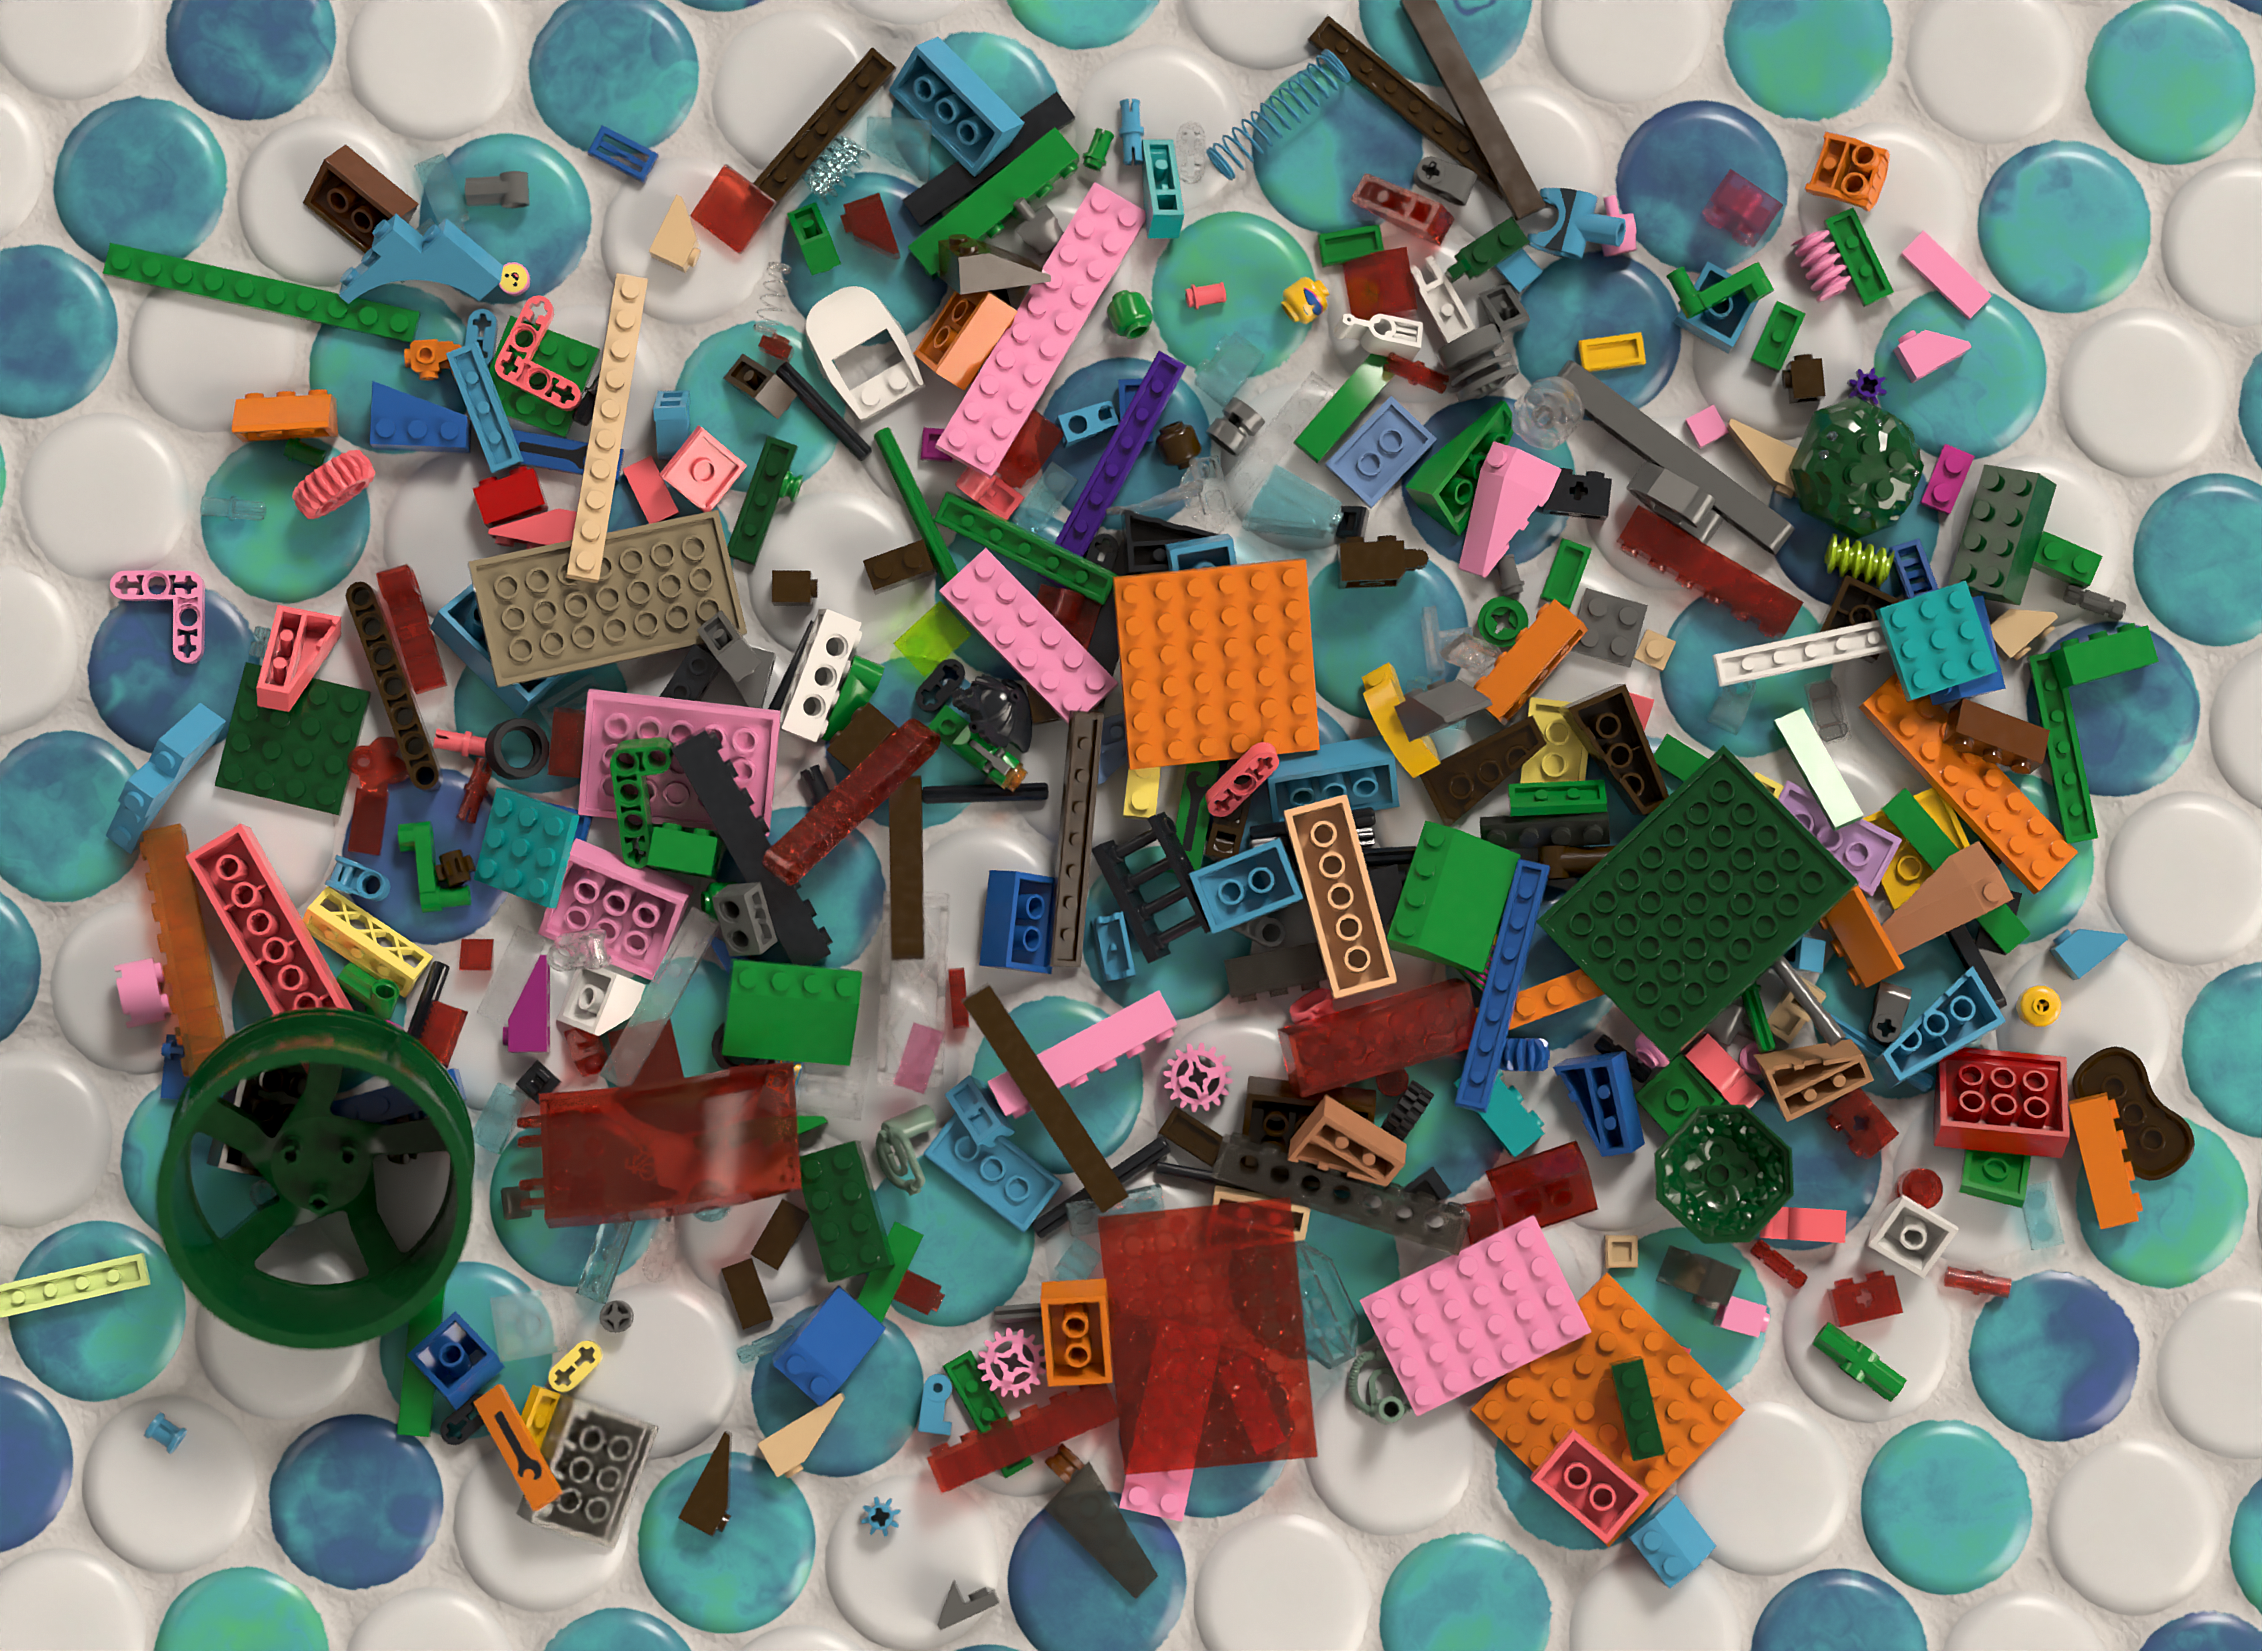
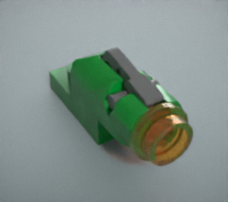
M946 704L926 728V731L1004 790L1008 788L1011 792H1014L1028 774L1023 768L1024 764L1004 748H996L991 744H987L979 736V733L973 734L970 732L969 722Z

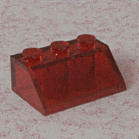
M1576 1140L1485 1171L1503 1229L1533 1214L1542 1229L1598 1210L1588 1165Z

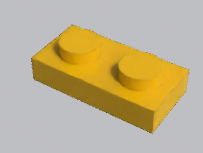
M532 1385L521 1418L542 1454L564 1395L557 1391Z

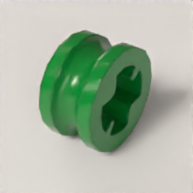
M788 470L783 480L779 497L784 498L788 496L791 502H795L804 476L801 474L793 476L792 471Z

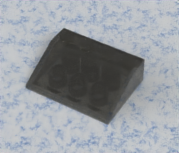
M561 1392L540 1452L563 1493L539 1511L532 1510L523 1494L516 1514L529 1523L615 1549L659 1426L589 1400Z

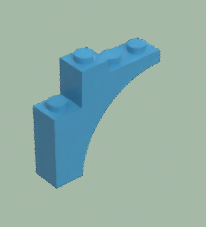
M395 214L390 220H382L375 227L372 233L374 235L372 248L364 254L361 263L355 269L350 267L342 275L339 296L349 304L366 291L383 284L402 280H426L455 287L480 301L501 282L503 265L447 218L438 226L433 224L422 236L400 216Z
M199 703L158 740L149 761L126 781L118 799V802H120L119 808L105 836L130 854L137 850L147 830L167 799L196 762L217 741L226 721L202 703Z

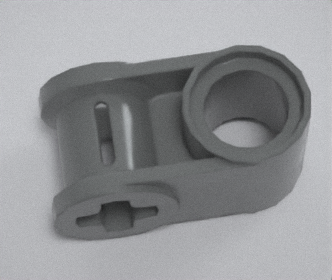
M1429 156L1419 162L1414 171L1413 179L1416 186L1421 190L1437 195L1452 204L1465 206L1477 179V174L1465 167L1453 165L1437 157ZM1427 168L1433 170L1431 179L1425 178Z
M1883 981L1879 982L1868 1027V1034L1871 1039L1881 1045H1886L1899 1036L1904 1016L1910 1003L1912 989ZM1886 1022L1887 1028L1892 1030V1033L1882 1037V1031L1877 1029V1026Z

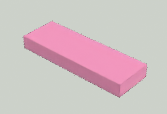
M1924 230L1900 254L1968 320L1992 297Z

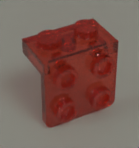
M1034 408L996 470L1001 474L1002 481L1012 488L1022 489L1032 482L1064 435L1060 428Z

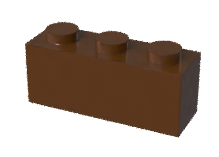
M1963 698L1949 710L1943 743L1953 746L1956 751L1980 756L1988 763H1999L2010 767L2015 773L2029 775L2043 765L2050 730Z

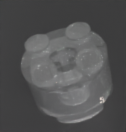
M1556 376L1533 382L1514 404L1511 424L1513 431L1526 443L1536 448L1553 450L1563 444L1579 427L1584 417V404L1582 405L1580 393L1577 388L1569 381Z

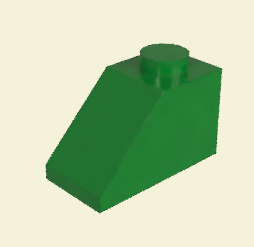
M816 202L787 213L811 275L827 272L841 264Z

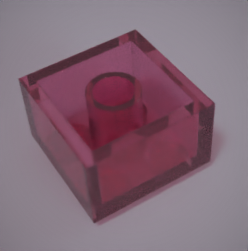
M1730 169L1709 199L1702 213L1706 215L1705 220L1715 228L1721 229L1724 227L1731 232V237L1737 243L1744 247L1750 245L1754 248L1783 204Z

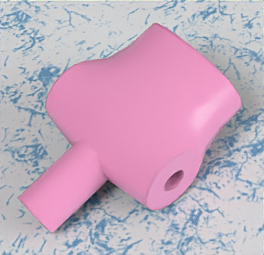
M1616 195L1604 197L1607 216L1623 218L1626 221L1625 237L1619 247L1601 244L1604 257L1636 251L1637 230L1633 213L1619 214Z

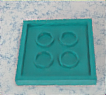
M1966 581L1875 611L1907 702L1997 672Z
M496 788L474 880L547 908H557L580 815L506 788Z

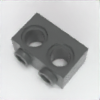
M760 882L730 884L712 897L714 911L718 916L723 941L727 946L729 956L762 954L777 942Z

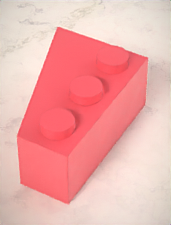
M277 606L257 684V706L287 712L291 710L341 637V617L287 606Z

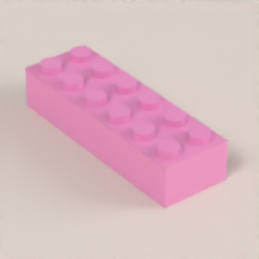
M1158 990L1038 1054L1037 1057L1058 1089L1068 1084L1074 1089L1089 1080L1087 1074L1098 1069L1099 1073L1102 1074L1117 1066L1115 1059L1126 1054L1128 1059L1145 1051V1043L1155 1039L1158 1044L1174 1035L1172 1029L1177 1027V1023ZM1008 1071L987 1081L1006 1117L1013 1115L1014 1119H1017L1032 1111L1030 1104Z

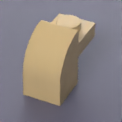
M1799 975L1821 1004L1826 998V992ZM1788 988L1767 1018L1771 1032L1788 1044H1791L1806 1021L1809 1022L1811 1019Z

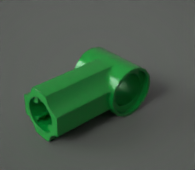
M351 962L347 964L336 979L341 989L364 1004L366 1014L383 1020H390L400 994L398 985L387 979L376 980Z

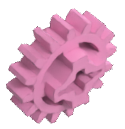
M1201 1042L1198 1050H1193L1190 1043L1187 1044V1052L1184 1054L1177 1049L1175 1053L1178 1059L1176 1061L1172 1059L1167 1060L1172 1070L1163 1072L1164 1076L1171 1079V1082L1166 1083L1164 1088H1173L1174 1090L1170 1099L1174 1100L1179 1097L1181 1099L1180 1108H1184L1187 1103L1191 1104L1192 1112H1196L1198 1105H1202L1205 1111H1209V1102L1211 1101L1219 1106L1221 1103L1218 1095L1228 1096L1229 1094L1223 1088L1224 1084H1231L1233 1082L1232 1079L1225 1077V1073L1232 1070L1231 1066L1223 1067L1222 1065L1226 1056L1221 1055L1217 1058L1214 1055L1216 1052V1047L1214 1046L1209 1052L1204 1051V1043ZM1198 1056L1210 1059L1216 1066L1208 1068L1200 1064ZM1187 1059L1189 1068L1185 1075L1176 1077L1178 1067ZM1193 1062L1200 1073H1206L1207 1078L1202 1081L1203 1093L1197 1087L1196 1082L1190 1083L1189 1077L1193 1075ZM1220 1077L1217 1089L1209 1096L1207 1087L1210 1081ZM1189 1087L1196 1091L1198 1099L1186 1096L1181 1092L1180 1088Z
M1006 1328L1005 1336L1003 1337L997 1331L994 1332L996 1341L992 1343L989 1340H985L984 1344L988 1348L987 1352H978L980 1357L985 1358L984 1363L977 1365V1369H985L986 1371L981 1380L987 1381L990 1379L992 1381L989 1388L990 1391L1000 1387L1002 1397L1006 1396L1008 1390H1012L1014 1398L1019 1396V1389H1023L1027 1394L1031 1393L1029 1384L1033 1383L1039 1386L1041 1382L1036 1378L1037 1374H1046V1370L1040 1367V1362L1046 1361L1045 1356H1039L1038 1354L1044 1347L1043 1344L1034 1346L1032 1342L1035 1339V1335L1032 1334L1026 1339L1023 1337L1024 1329L1021 1328L1016 1335H1012L1011 1328ZM1012 1341L1009 1350L1003 1353L994 1352L1001 1343ZM1023 1345H1026L1031 1351L1034 1363L1027 1361L1022 1353ZM1012 1353L1017 1355L1016 1360L1026 1365L1027 1368L1017 1367L1012 1372L1007 1371L1008 1365L997 1358H1010ZM991 1363L999 1366L1002 1372L1001 1381L993 1374ZM1022 1372L1030 1374L1025 1381L1012 1385L1016 1375Z

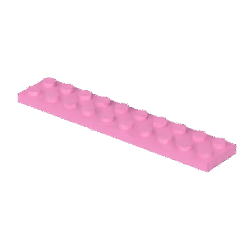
M1094 182L1042 268L1051 275V282L1032 284L1017 309L1018 312L1014 317L1012 326L1006 328L937 441L935 448L987 478L991 479L1145 224V210Z

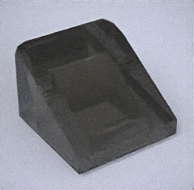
M528 1186L502 1188L501 1198L504 1219L513 1220L532 1216Z

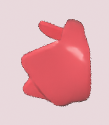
M1315 989L1300 997L1290 1007L1289 1013L1292 1022L1300 1026L1312 1037H1316L1322 1027L1331 1026L1334 1024V1020L1338 1021L1341 1019V1016L1333 1010V998L1330 989Z

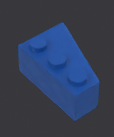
M375 381L372 382L370 445L375 450L470 453L472 421L466 415Z
M1626 1051L1568 1058L1553 1067L1556 1075L1561 1076L1570 1092L1567 1095L1571 1102H1575L1584 1118L1582 1122L1602 1157L1632 1153L1645 1144Z

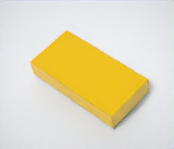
M1642 332L1578 341L1581 366L1588 372L1646 364Z

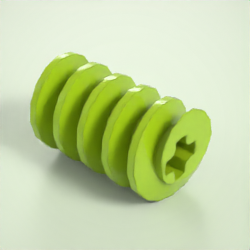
M1833 533L1827 546L1824 563L1827 564L1828 574H1831L1837 566L1839 567L1840 577H1844L1847 571L1851 570L1852 578L1855 579L1860 574H1864V583L1867 585L1875 577L1877 587L1880 588L1887 580L1895 551L1888 558L1886 548L1883 547L1874 554L1873 544H1868L1862 551V544L1859 540H1856L1850 548L1848 537H1843L1839 544H1837V535Z

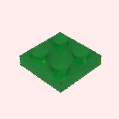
M1681 1053L1635 1093L1636 1101L1669 1137L1697 1106H1716L1724 1102Z
M1965 1149L1959 1192L2022 1208L2025 1202L2031 1155Z

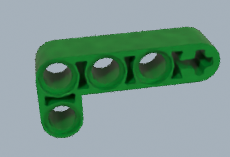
M662 737L621 741L616 746L610 759L622 856L624 862L632 868L639 869L647 865L653 834L646 775L664 773L668 770L674 757L671 749L673 744L668 739ZM654 750L663 752L666 760H655L651 752ZM619 754H630L634 762L631 764L622 762ZM632 784L636 786L638 793H627L623 785ZM631 814L637 815L642 819L643 823L639 825L632 824L627 816ZM637 837H640L638 844L640 851H644L643 854H639L638 849H634Z

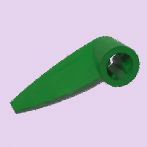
M857 655L853 656L849 671L839 689L838 700L828 717L826 732L821 739L829 741L835 733L840 730L843 731L851 722L852 714L859 707H864L869 702L880 683L885 666Z

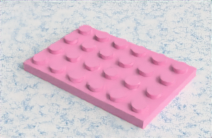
M589 689L587 693L578 815L617 819L610 759L616 746L621 741L662 737L675 744L705 727L708 734L714 731L720 740L723 748L718 751L724 762L730 759L739 776L734 778L739 789L741 790L746 787L755 803L750 806L755 817L762 815L767 826L771 829L781 711ZM659 750L651 752L655 760H666L663 752ZM619 754L622 762L627 764L634 762L630 754ZM675 754L668 770L664 773L646 775L652 823L663 824V822L681 825L682 827L718 831ZM632 784L623 785L627 793H638L636 786ZM631 814L627 816L629 821L642 822V819L637 815Z
M1534 1214L1360 1299L1362 1307L1417 1417L1591 1332Z

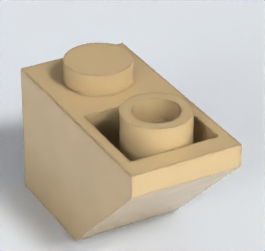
M2008 609L1990 624L1998 655L2004 662L2012 657L2016 661L2019 660L2031 649L2028 645L2031 640L2036 636L2042 640L2055 629L2051 623L2058 616L2055 612Z

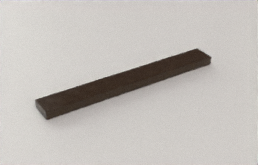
M1400 0L1399 4L1516 222L1544 209L1546 204L1437 1Z
M1327 15L1308 38V42L1321 53L1324 49L1330 50L1342 62L1354 80L1458 165L1476 173L1477 180L1503 200L1504 198L1466 127Z
M1070 710L1047 965L1081 968L1104 713Z
M985 984L962 999L963 1005L1101 1213H1105L1129 1197L1127 1191L990 984Z

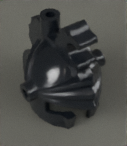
M982 674L981 677L977 676L975 681H972L970 687L966 690L960 687L951 692L953 698L952 705L963 713L970 714V732L973 734L979 733V736L987 744H991L996 748H1006L1008 743H1010L1023 754L1029 751L1032 739V716L1029 699L1019 683L1011 679H1003L999 682L991 676Z

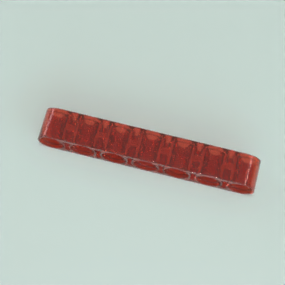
M915 718L906 721L766 852L763 858V867L787 885L797 883L934 755L940 746V735Z

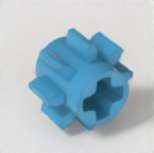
M878 1496L874 1497L875 1506L873 1508L868 1505L863 1506V1509L869 1512V1515L861 1520V1523H870L872 1526L870 1530L871 1535L875 1533L876 1529H882L883 1535L887 1536V1527L889 1525L898 1528L899 1524L893 1518L894 1515H898L901 1512V1509L892 1510L890 1507L892 1498H889L885 1504L880 1503ZM877 1508H881L883 1512H889L890 1514L885 1520V1525H881L879 1520L874 1521L872 1518L877 1513Z

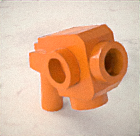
M437 339L413 340L410 348L404 349L406 368H411L419 375V380L439 379L438 374H441V369H451L452 371L446 353L462 346L454 344L453 341L439 342Z

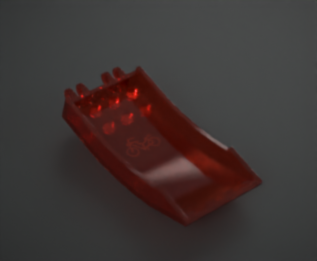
M794 1062L729 1067L728 1070L631 1086L539 1094L540 1115L517 1119L518 1128H541V1135L522 1136L517 1141L518 1146L521 1148L542 1147L543 1178L519 1181V1189L523 1191L544 1190V1197L527 1198L520 1201V1209H544V1220L549 1229L622 1223L685 1215L741 1205L802 1190Z

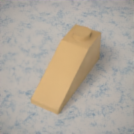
M1731 418L1726 425L1728 434L1767 483L1775 487L1774 492L1789 499L1792 496L1797 497L1788 470L1797 449Z
M842 1392L826 1401L821 1407L818 1406L757 1444L776 1477L784 1474L788 1479L804 1469L801 1463L808 1458L845 1399Z

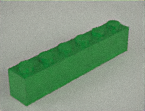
M1054 127L908 246L909 253L930 279L934 281L940 277L938 241L948 240L949 236L953 234H965L979 241H983L987 237L990 240L994 239L1005 229L1003 226L1005 222L1012 217L1015 220L1021 217V214L1013 205L1017 199L1024 197L1029 204L1036 197L1039 200L1046 197L1054 189L1053 183L1061 177L1064 180L1068 179L1078 170L1079 155L1057 128Z

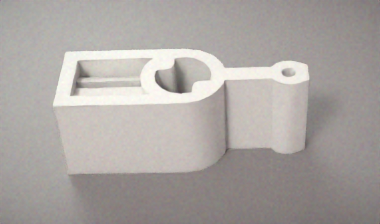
M1344 314L1334 328L1333 336L1338 339L1349 338L1358 340L1362 347L1372 354L1412 362L1421 349L1423 323L1385 314L1374 315L1370 321L1354 318L1351 314Z

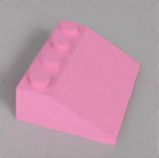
M576 838L572 844L557 908H546L538 934L656 982L685 915L694 886L648 867L632 868L624 862L623 857Z

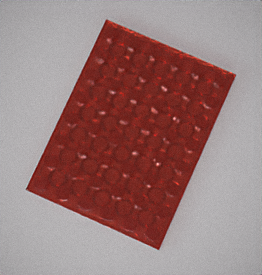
M1291 1197L1098 1216L1103 1276L1107 1282L1109 1331L1124 1474L1132 1475L1318 1457Z

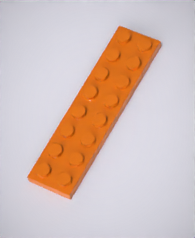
M1897 672L1891 675L1858 707L2033 895L2038 893L2078 853L2071 844L2065 842L2064 836L1996 764L1988 763L1982 757L1972 753L1956 751L1953 746L1943 743L1949 714L1941 705H1932L1930 694L1907 702Z

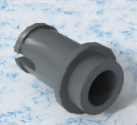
M1514 554L1502 556L1496 564L1502 583L1500 591L1504 592L1506 597L1524 591L1522 586L1525 583L1520 580Z

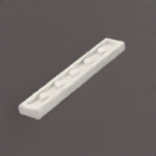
M1879 620L1715 654L1712 658L1718 685L1722 687L1889 652Z

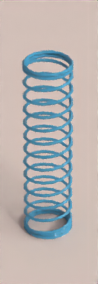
M1324 49L1321 55H1317V65L1307 63L1309 74L1304 71H1298L1299 82L1289 79V89L1279 87L1281 98L1276 95H1270L1269 101L1271 106L1266 103H1260L1262 114L1257 111H1251L1252 122L1248 119H1242L1241 125L1243 130L1238 127H1232L1234 139L1229 135H1223L1222 141L1224 146L1219 143H1213V147L1206 149V153L1212 163L1228 180L1233 181L1235 173L1228 162L1216 150L1215 145L1229 154L1241 170L1244 171L1245 168L1229 149L1225 137L1234 142L1245 156L1254 163L1252 156L1239 142L1234 129L1249 139L1255 149L1263 155L1262 149L1246 130L1244 121L1254 127L1266 143L1273 147V143L1256 123L1253 113L1261 117L1273 132L1282 139L1281 133L1267 118L1262 107L1263 105L1273 111L1289 131H1292L1291 126L1277 111L1272 97L1281 102L1294 119L1301 123L1299 116L1284 99L1281 89L1294 97L1301 108L1310 115L1309 109L1295 94L1291 81L1300 86L1317 107H1320V103L1305 87L1300 73L1308 77L1326 99H1329V95L1313 77L1310 65L1323 74L1334 90H1339L1335 82L1323 70L1319 57L1325 61L1330 70L1342 82L1348 83L1351 80L1345 66L1330 50Z

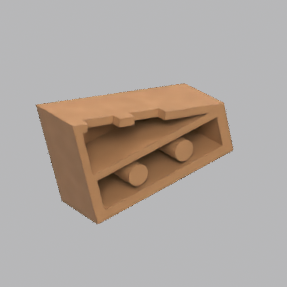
M1852 1039L1842 1040L1833 1047H1830L1828 1043L1754 1055L1775 1107L1786 1122L1874 1081L1863 1053Z

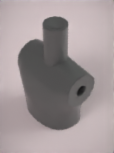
M1024 197L1017 199L1013 205L1025 220L1015 230L1024 242L1029 244L1038 255L1048 252L1057 245L1064 233L1058 224V219L1047 205L1034 212Z
M1734 1003L1703 1030L1713 1039L1729 1046L1737 1034L1755 1041L1751 1026L1742 1022L1746 1009Z

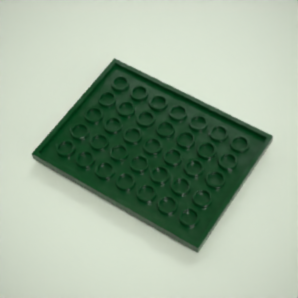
M1723 745L1547 910L1536 923L1659 1051L1671 1061L1859 885V881Z

